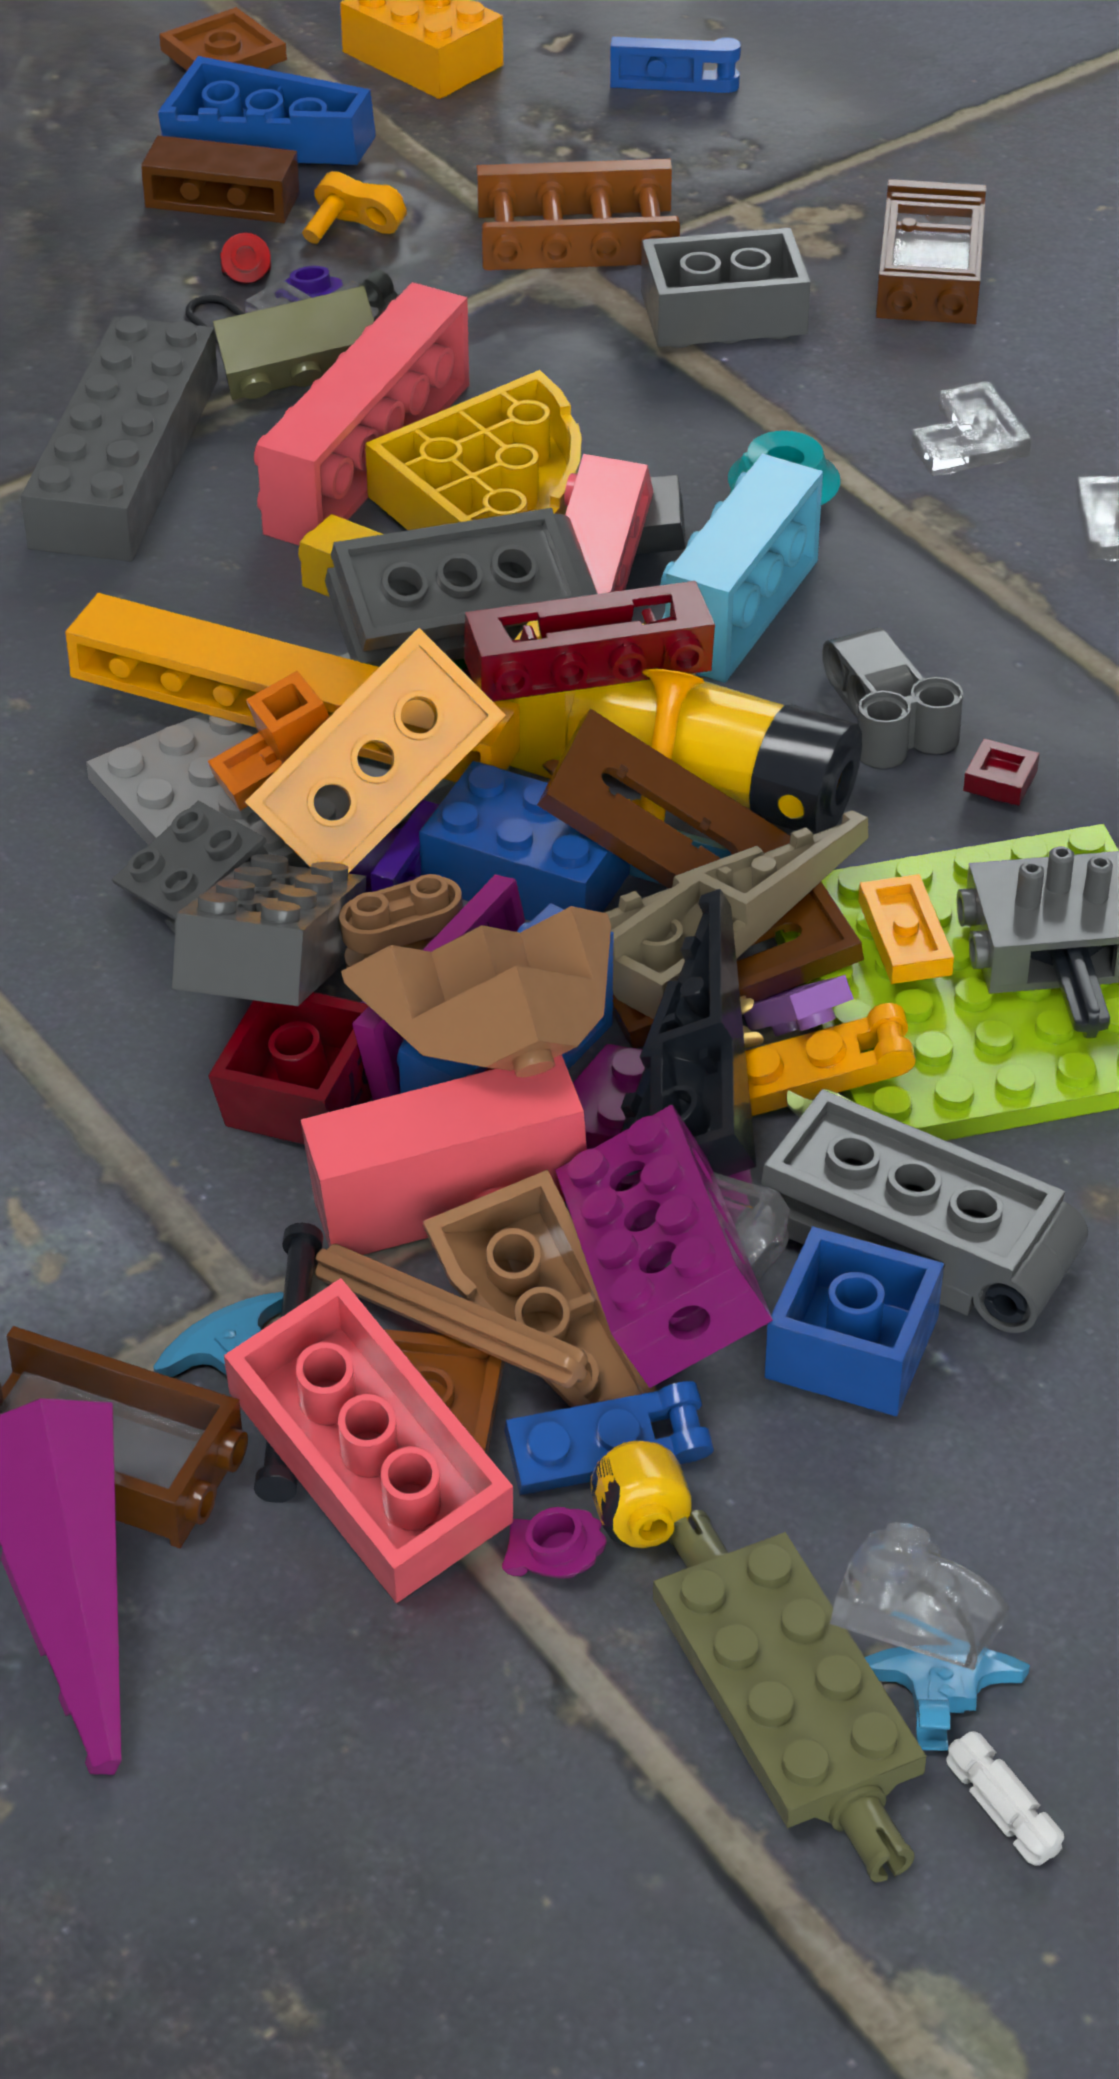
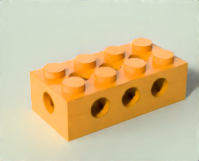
M418 628L245 803L310 868L311 864L316 862H334L348 866L349 873L506 715ZM421 700L431 707L434 714V722L429 731L414 733L404 726L401 720V710L406 702ZM367 743H380L390 752L391 766L385 775L372 777L360 769L357 760L358 752ZM335 785L343 789L347 794L349 807L342 818L333 821L326 820L315 810L314 797L316 792L323 786Z

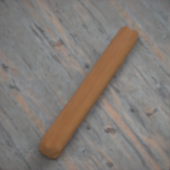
M332 1244L327 1250L321 1249L317 1253L315 1259L318 1265L315 1274L319 1280L331 1285L342 1278L357 1297L564 1388H571L576 1382H582L586 1377L587 1371L585 1366L588 1356L584 1350L338 1244Z

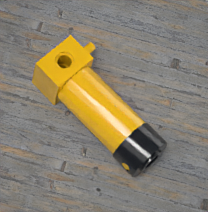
M538 621L528 622L527 625L533 627L535 635L539 639ZM522 631L515 638V640L520 639ZM651 680L506 700L519 704L520 751L510 764V766L551 779L552 776L544 769L542 764L552 759L560 761L580 720L590 708L651 747L657 702L655 687ZM705 681L703 684L695 685L688 692L682 704L678 718L672 761L766 821L796 831L807 827L812 832V835L837 826L846 809L859 770L862 752V731L856 723L793 704H779Z

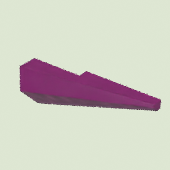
M40 1398L0 1414L1 1562L40 1656L47 1655L60 1687L58 1699L65 1716H72L87 1752L85 1764L89 1774L115 1775L121 1762L113 1402Z

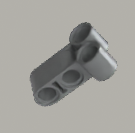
M881 627L825 641L822 648V660L827 678L832 687L857 717V724L862 731L861 762L873 768H893L902 764L907 759L908 749L915 748L927 754H943L954 750L958 746L963 704V690L959 684L945 677L923 678Z

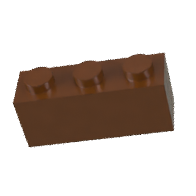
M158 135L141 164L145 208L285 223L300 193L297 151Z

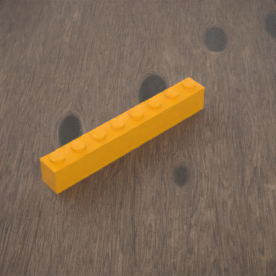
M102 593L95 595L65 631L70 676L72 678L255 728L257 726L246 699L297 670L323 701L330 717L379 668L374 665ZM410 700L402 707L401 720L409 731L425 733L433 725L434 714L426 702ZM506 700L495 701L494 703L506 716L443 779L457 782L472 761L507 770L520 751L519 704ZM367 743L358 752V756L391 764L390 752L380 743Z

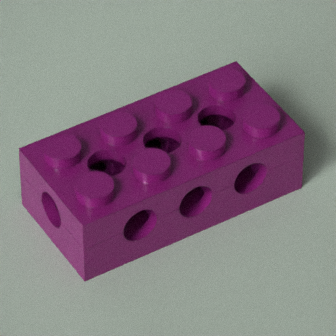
M673 1105L652 1116L639 1119L629 1129L593 1149L580 1152L570 1162L555 1169L611 1335L649 1388L773 1321L708 1158ZM641 1170L640 1172L634 1175L626 1176L627 1174L633 1171ZM669 1261L672 1262L669 1266L665 1267Z

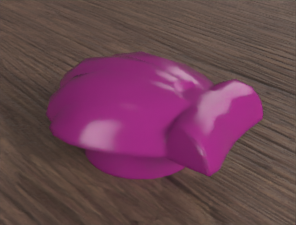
M553 1507L543 1510L531 1520L513 1519V1523L510 1524L509 1545L502 1568L506 1574L511 1576H523L529 1570L551 1578H573L595 1564L596 1557L605 1550L607 1541L605 1535L600 1532L601 1522L592 1517V1513L587 1510L568 1509L565 1507Z

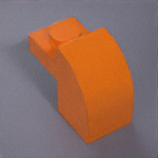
M298 670L246 699L259 732L208 761L215 779L239 811L248 807L245 801L329 718L323 701Z

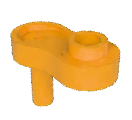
M331 171L326 173L314 190L315 198L321 207L302 231V235L308 242L318 244L336 218L363 224L380 233L391 234L397 230L407 216V208L402 195L389 185L368 184L355 180L341 172Z

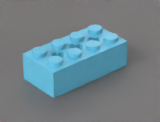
M762 454L748 472H742L739 475L733 491L725 501H719L715 505L711 517L700 531L692 533L686 549L676 562L671 561L666 566L660 585L696 581L715 623L712 671L696 674L726 683L818 561L823 471ZM665 603V613L662 619L670 617L671 603Z

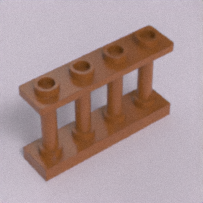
M671 159L477 165L478 218H495V222H485L482 224L483 268L485 270L641 265L642 240L680 237L679 217L661 216L660 213L671 211ZM641 212V217L612 218V213ZM592 214L593 218L563 220V215ZM543 216L544 220L514 221V217Z

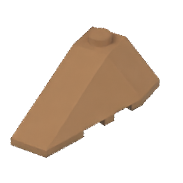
M548 1170L423 1221V1227L450 1284L464 1299L585 1351L588 1356L585 1366L587 1374L582 1382H576L571 1388H564L544 1379L570 1407L657 1391L655 1386L649 1388L611 1335L572 1218Z

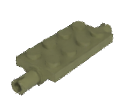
M703 1510L690 1511V1516L697 1526L696 1529L693 1530L686 1517L681 1518L674 1523L673 1534L668 1539L669 1543L676 1549L686 1569L653 1581V1600L786 1827L790 1828L812 1818L828 1822L837 1831L844 1830L864 1863L867 1874L872 1881L883 1882L888 1880V1875L882 1866L885 1862L894 1877L902 1874L911 1866L915 1855L912 1848L904 1841L884 1806L887 1801L886 1796L897 1784L925 1773L926 1754L787 1533L783 1532L728 1553L711 1525L707 1513Z

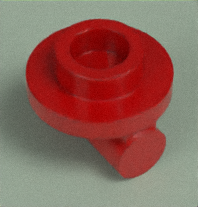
M239 233L232 236L226 241L220 253L222 273H226L227 276L238 283L250 284L257 282L265 276L268 270H271L270 250L264 240L255 234Z

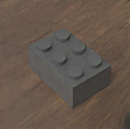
M791 227L642 240L641 293L658 347L684 348L691 344L712 342L732 344L740 340L759 338L779 340L793 335L808 334L811 282Z

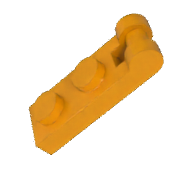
M894 1003L880 1004L870 1010L865 1018L746 1050L752 1116L788 1107V1090L803 1098L813 1100L822 1089L839 1093L908 1073L915 1065V1055L912 1043L904 1037L908 1031L904 1009ZM874 1048V1050H871V1051H868V1052H864V1053L862 1052V1051H864V1050H868V1049Z

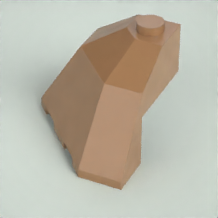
M570 906L520 933L481 925L431 952L390 945L342 970L341 973L344 983L423 1056L488 1068L514 1070L517 1077H531L552 1069L555 1066L554 1058L578 1047L604 1016L611 923L607 913Z

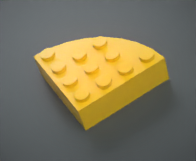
M541 370L535 371L365 443L368 497L407 530L552 508L554 514L565 515L568 507L565 506L564 502L566 483L571 473L578 474L582 460V435L579 424H576L572 417L571 405L562 390Z

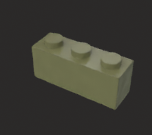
M365 286L213 321L232 400L244 397L256 399L267 395L270 391L294 385L307 387L311 386L315 380L320 379L336 362L342 352H346L362 335L364 329L374 322Z

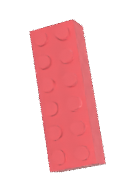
M412 282L396 299L389 303L387 309L371 325L364 329L362 335L348 350L339 355L336 362L320 379L313 382L305 395L294 406L287 409L283 418L267 434L259 439L254 451V462L258 466L260 490L257 506L261 511L263 535L300 546L299 542L309 531L315 529L329 515L333 514L349 520L368 499L365 443L450 408L468 388L467 297Z

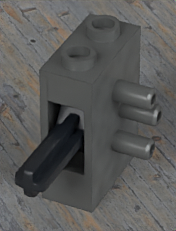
M1059 846L1049 852V857L969 863L966 889H959L957 891V915L960 926H969L970 928L969 955L973 969H982L989 994L1060 988L1072 1027L1075 1031L1082 1032L1083 1037L1091 1039L1096 1038L1098 1031L1108 1029L1111 1022L1100 984L1119 983V851L1074 855L1071 849Z

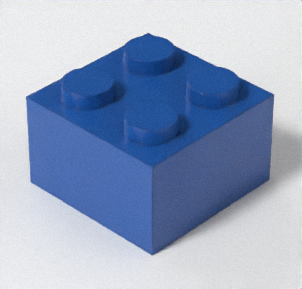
M812 1226L771 1315L773 1321L769 1322L767 1326L764 1378L897 1417L938 1320L944 1263Z

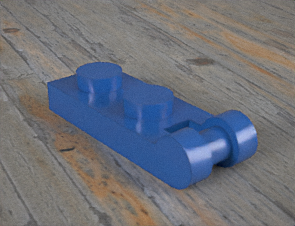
M612 37L610 88L717 93L734 92L740 87V72L736 69V62L741 58V43L739 40L730 37L719 38L715 41ZM704 63H717V68L715 70H704Z
M693 1381L677 1382L655 1392L507 1419L504 1431L519 1495L591 1482V1475L596 1464L614 1447L624 1442L647 1441L659 1443L671 1450L680 1464L708 1457L714 1452L709 1429L700 1426L697 1410L701 1408L702 1402L697 1383ZM670 1419L674 1434L669 1437L655 1439L651 1422Z

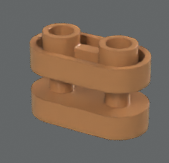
M427 874L419 876L412 881L382 890L362 893L347 902L339 913L342 940L347 946L345 950L346 968L390 945L423 950L463 908L462 893L458 884L439 875Z

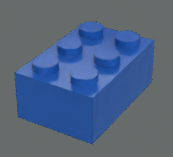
M477 761L471 762L419 831L421 876L435 874L454 881L461 889L462 899L470 901L495 874L516 879L524 917L529 921H532L550 903L562 909L573 906L603 913L630 874V864L537 806L548 784L547 782Z

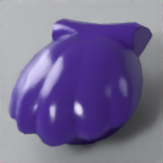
M306 266L294 270L288 279L271 287L270 291L280 301L289 299L291 302L342 291L344 284L340 278L330 276L329 269L326 267Z

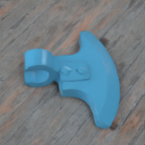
M283 1292L263 1294L236 1302L194 1323L164 1350L153 1366L154 1372L174 1377L192 1366L204 1364L212 1365L226 1374L224 1355L260 1332L266 1321L281 1312Z
M951 1643L911 1644L886 1649L865 1657L879 1681L897 1682L906 1686L912 1693L916 1711V1740L922 1750L948 1751L947 1730H950V1713H964V1710L976 1711L977 1694L982 1688L990 1684L1022 1683L1030 1670L1029 1664L1004 1653L986 1648Z

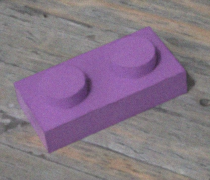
M846 975L798 986L757 1001L750 1011L744 1013V1017L750 1031L772 1026L774 1035L779 1036L797 1029L799 1031L806 1030L836 1019L832 1007L854 998Z

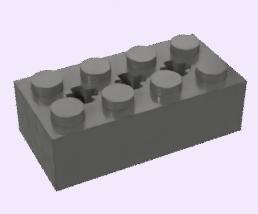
M272 854L253 855L251 861L247 860L241 866L235 868L233 872L176 913L172 989L299 1006L345 963V950L347 946L342 940L339 913L347 902L365 893L367 876L348 874L349 867L340 863L316 862L311 864V869L288 866V858Z

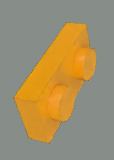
M920 874L860 882L858 902L891 984L951 976L953 973L954 955Z

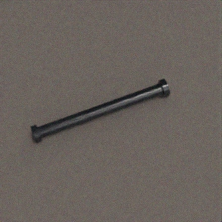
M294 1223L284 1231L282 1247L288 1254L281 1317L310 1299L314 1259L323 1248L324 1238L322 1231L315 1225ZM266 1440L264 1466L255 1474L254 1491L259 1498L268 1502L282 1503L289 1501L296 1495L298 1479Z

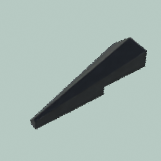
M721 889L703 894L699 899L698 904L703 913L695 935L687 936L683 941L680 951L685 962L678 980L668 981L640 1055L644 1070L637 1089L634 1093H626L621 1105L625 1120L620 1131L622 1133L639 1119L652 1116L673 1105L708 1158L716 1180L757 1167L732 910Z

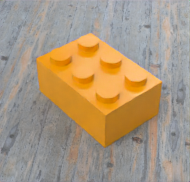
M343 0L340 2L342 51L437 99H442L504 65L503 15L484 7L480 2L471 0Z

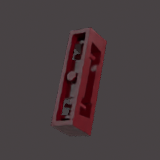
M696 581L465 612L464 659L472 681L493 702L651 680L642 673L646 669H664L688 674L712 671L715 623ZM671 603L670 617L655 620L651 608H648L641 612L644 618V625H642L641 620L632 622L634 607ZM538 621L540 637L537 639L532 626L525 625L523 626L520 639L511 640L503 626Z

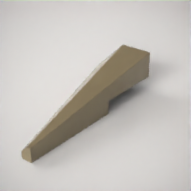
M851 810L843 813L841 825L814 835L806 827L791 833L790 844L763 853L758 846H754L674 876L672 888L648 897L641 898L636 891L620 896L619 907L605 912L608 914L611 923V932H614L613 994L615 997L629 1007L654 1019L668 981H675L679 978L685 962L680 949L685 937L695 935L703 914L698 904L701 895L721 889L730 903L737 959L868 839V817Z

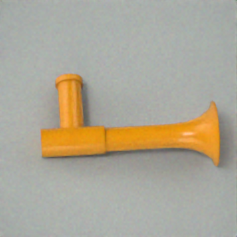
M646 669L642 673L651 679L655 687L657 699L651 747L672 760L682 704L688 692L695 685L703 684L705 681L698 676L664 669ZM641 795V799L630 800L664 822L666 810L643 795Z

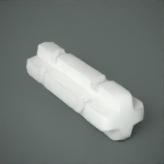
M970 1731L962 1738L955 1739L948 1747L949 1754L946 1758L947 1765L964 1784L973 1783L969 1790L1006 1836L1012 1837L1015 1835L1017 1837L1013 1845L1026 1861L1032 1865L1039 1866L1048 1859L1054 1858L1062 1850L1063 1831L1046 1812H1040L1039 1814L1036 1812L1041 1805L1003 1760L996 1759L994 1761L992 1759L997 1752L980 1733Z

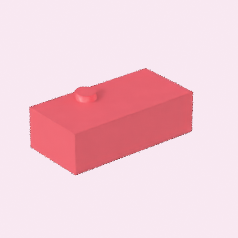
M560 1055L554 1058L555 1066L552 1069L531 1077H517L514 1070L493 1069L301 1119L314 1201L328 1246L338 1244L361 1255H366L426 1239L428 1236L423 1227L424 1220L545 1170L549 1171L563 1201H566L555 1169L570 1162L580 1152L587 1150L584 1110L563 1056Z
M342 1278L224 1355L230 1395L233 1398L239 1399L240 1407L396 1604L513 1523V1485Z

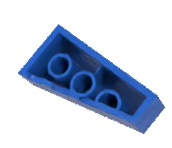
M197 56L158 111L162 136L297 151L298 163L358 165L376 137L370 89Z

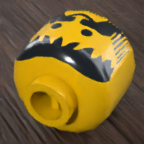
M647 1441L624 1442L609 1451L596 1464L591 1475V1494L601 1525L612 1540L623 1546L641 1549L658 1546L668 1541L673 1534L676 1521L684 1517L688 1520L690 1517V1511H692L691 1493L681 1465L672 1451L659 1443Z

